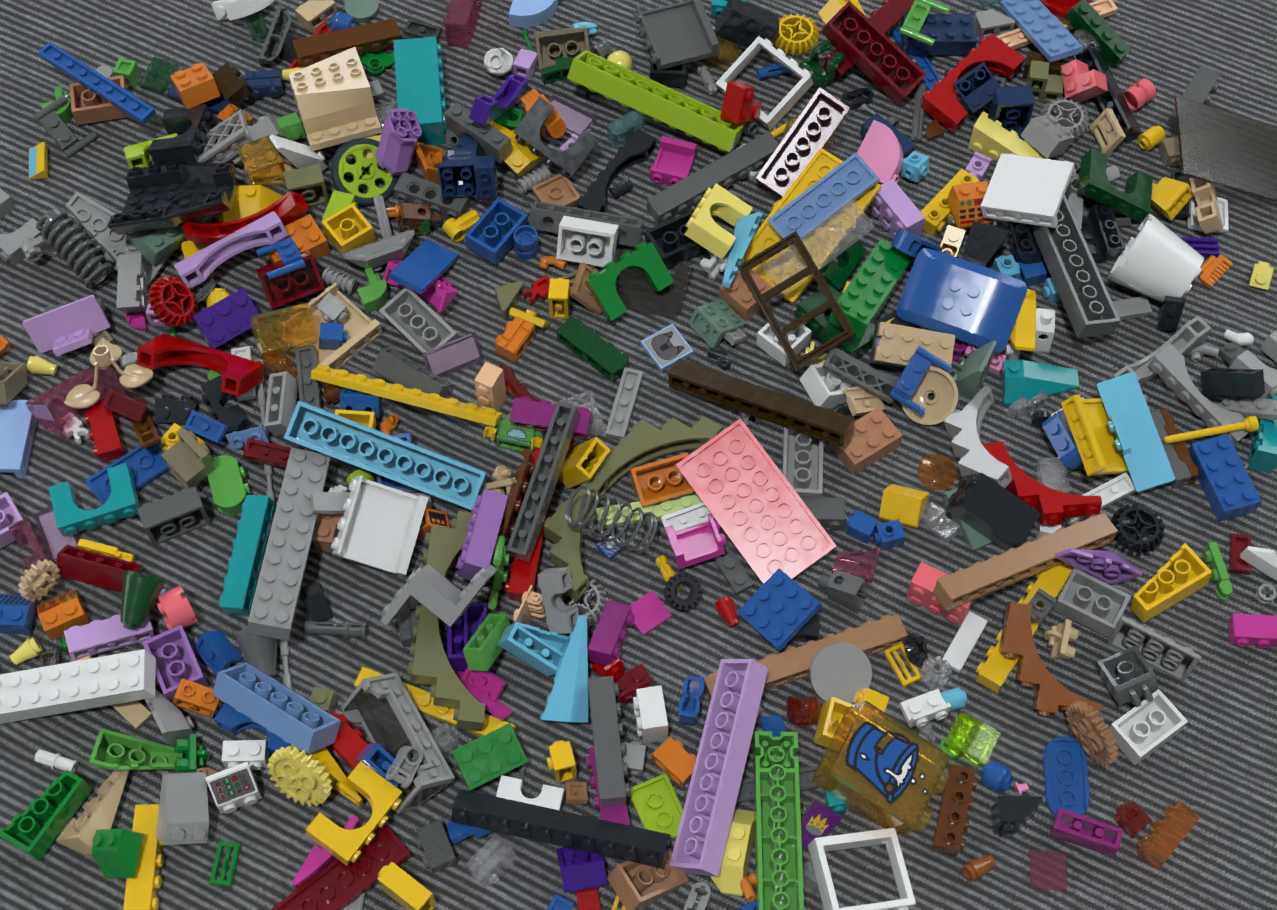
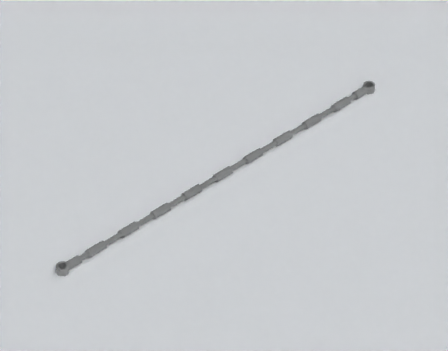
M261 359L254 360L256 362L264 364L263 360ZM264 373L263 382L258 384L257 390L262 422L260 425H264L266 395L265 389H263ZM264 463L268 490L266 495L275 503L271 478L273 475L272 465ZM275 505L274 514H273V518H272V522H271V527H272V523H273V519H274V515H275L276 505ZM279 639L284 669L283 685L292 690L291 674H289L288 641Z

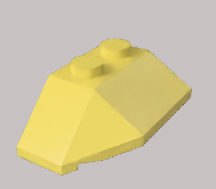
M734 810L719 876H710L722 894L743 897L740 882L747 875L755 836L754 811Z

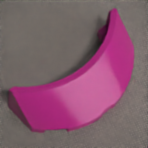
M403 260L388 261L383 279H386L388 284L404 289L405 286L389 279L390 273ZM440 276L422 295L415 291L413 292L431 303L437 312L442 313L456 296L457 289L453 288V284L449 280Z

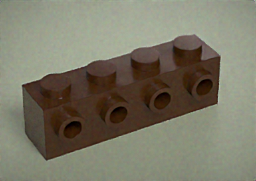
M950 764L946 775L931 851L952 857H957L959 851L963 852L966 839L962 838L963 831L968 830L970 818H966L967 811L972 810L974 798H971V792L976 790L978 778H975L976 770Z

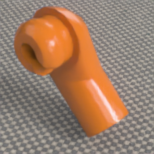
M543 256L540 259L539 267L548 269L550 264L565 270L568 262L556 259V256Z
M391 414L381 423V432L391 435V431L398 425L399 417L396 414Z
M754 872L750 875H745L740 882L741 890L747 902H752L757 897L753 889L756 884V873Z

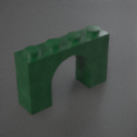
M1093 148L1081 157L1078 193L1139 222L1150 213L1153 178L1137 171L1126 180L1125 193L1119 192L1111 185L1106 175L1107 155Z
M828 284L834 297L838 301V299L841 297V294L833 286ZM820 289L798 303L794 314L797 319L827 301L822 290ZM832 308L804 324L823 343L844 332L834 328L827 322L825 316L832 312ZM871 325L863 339L854 336L836 348L854 358H858L872 348L875 325Z

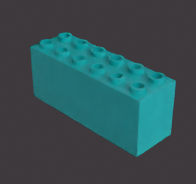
M436 37L393 40L398 109L411 110L416 114L422 130V134L417 142L428 145L445 144V134L448 128L445 126L444 117L446 98L445 85L442 83L444 82V71L440 69L443 68L442 55H439L441 54V44H437Z

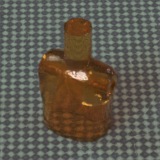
M273 349L264 356L263 363L274 373L287 371L290 375L296 377L297 371L292 368L293 362L285 354L277 349Z

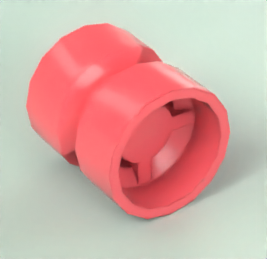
M1143 78L1123 91L1122 94L1130 110L1136 111L1156 97V88L1150 80Z

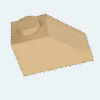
M308 0L303 5H300L295 12L298 22L312 33L319 28L322 22L326 23L330 20L332 14L337 13V8L333 0Z

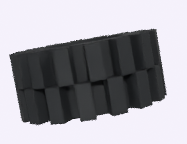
M679 573L671 576L668 582L665 583L666 587L663 589V592H665L664 598L667 599L668 605L678 610L694 608L700 602L699 599L702 598L701 591L703 590L700 588V581H697V578L689 573ZM682 583L690 588V595L684 600L679 599L676 595V588Z

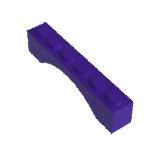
M513 73L507 77L502 87L492 98L483 94L475 98L469 119L473 120L477 125L486 126L519 103V99L526 93L530 80Z

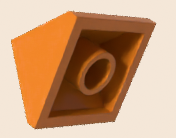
M416 142L415 159L425 180L433 183L440 182L437 165L442 163V156L445 155L442 148Z

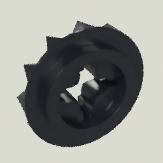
M910 633L905 639V652L909 661L915 666L925 664V661L928 660L927 653L929 650L927 649V643L924 642V636H920L919 633Z

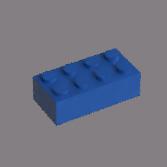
M1225 434L1192 443L1189 450L1193 463L1199 469L1197 479L1217 521L1222 522L1254 513L1262 501L1229 435Z

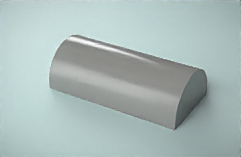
M407 287L379 310L380 314L426 358L430 353L457 343V333Z

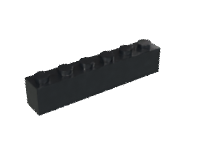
M1088 45L1081 53L1076 55V58L1087 64L1089 71L1095 69L1106 75L1108 91L1096 96L1103 111L1106 108L1113 110L1126 136L1122 141L1130 143L1142 134V131L1101 51Z

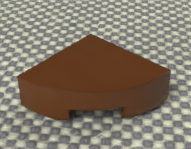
M935 119L930 122L926 129L925 137L927 142L943 137L944 131Z

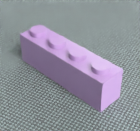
M120 614L113 615L105 620H94L87 625L70 627L64 631L71 660L74 661L88 655L93 656L154 637L149 615L146 617L141 628L136 627V630L124 628V624L120 622Z

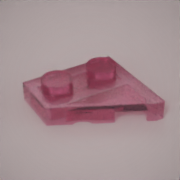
M876 547L874 551L863 552L862 549L854 550L853 552H837L832 573L835 570H839L863 578L865 582L872 583L881 548Z

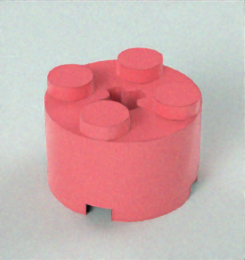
M180 585L160 594L155 601L161 615L166 614L163 619L169 630L179 625H182L185 629L198 622Z

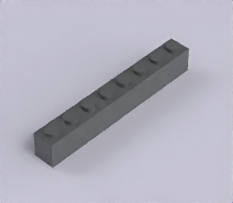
M769 131L650 197L647 199V210L658 225L671 220L673 216L686 212L689 207L698 205L708 188L712 189L716 183L723 188H729L735 181L745 179L751 171L762 169L779 146L778 142Z
M557 401L506 549L510 557L527 562L531 560L580 416L575 405Z

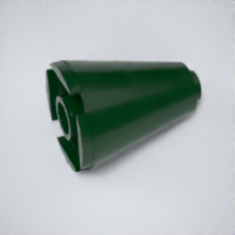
M124 572L120 622L124 624V628L129 630H136V627L141 628L164 587L163 580L148 574L147 576L140 575V572Z

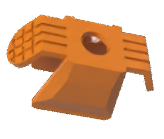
M532 89L519 99V102L522 101L525 105L526 115L539 96L555 109L544 123L549 134L554 138H559L565 133L566 125L563 119L558 114L556 107L548 101L545 95H540L535 89ZM542 126L540 135L547 140L548 138Z

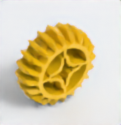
M790 13L789 17L784 15L782 19L779 18V30L772 41L775 43V48H779L783 52L785 51L786 55L789 53L793 57L795 54L801 56L804 53L807 55L808 51H812L814 45L818 42L819 29L815 21L811 20V17L806 18L805 14L799 16L798 13L793 16Z

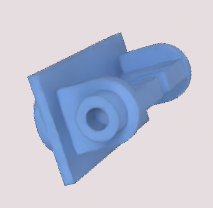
M264 425L238 432L233 431V433L225 435L233 451L245 449L248 438L269 443L266 436L269 430Z

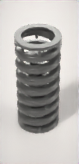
M56 207L50 210L37 222L36 229L42 231V236L48 239L49 244L54 246L57 253L61 254V258L67 261V265L73 269L77 276H80L81 282L85 283L88 289L100 285L112 274L114 266L109 262L104 263L106 257L98 255L99 249L96 247L92 248L93 242L86 240L87 235L85 233H79L80 227L78 225L73 226L74 220L68 217V213L63 207Z

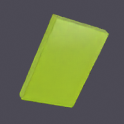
M667 773L629 788V797L643 828L670 834V841L675 840L683 808Z

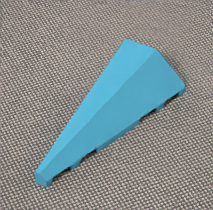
M756 212L737 219L732 233L736 239L728 252L722 286L730 288L739 270L738 266L742 264L748 246L759 226L763 213Z
M576 616V625L573 632L569 635L570 641L567 650L563 652L553 680L555 682L553 689L546 699L548 703L544 713H541L540 720L589 722L587 616Z

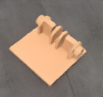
M530 585L528 591L524 592L521 600L522 604L514 612V623L518 622L528 625L532 616L537 618H544L546 616L545 607L542 604V595L534 592L532 585Z

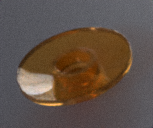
M929 455L922 459L918 466L917 472L920 481L930 489L944 490L952 486L956 481L957 468L954 462L944 455Z

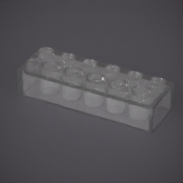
M851 197L800 238L818 269L821 270L874 229L875 226L854 198ZM794 243L778 253L760 269L775 287L808 266ZM812 273L780 292L781 297H786L813 276Z

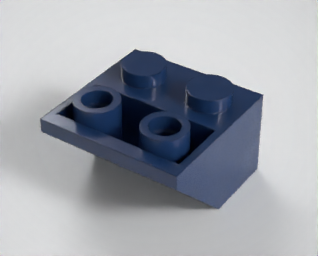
M984 62L953 83L971 111L975 114L992 102L995 88L1002 87Z

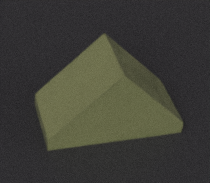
M519 281L495 287L496 299L503 320L506 321L508 319L511 307L515 308L525 291L524 282Z

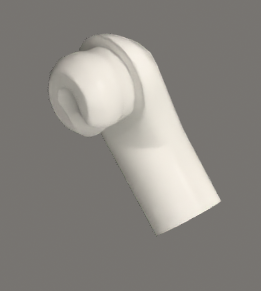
M1226 330L1224 334L1225 339L1240 346H1250L1254 342V337L1250 333H1235L1231 330Z

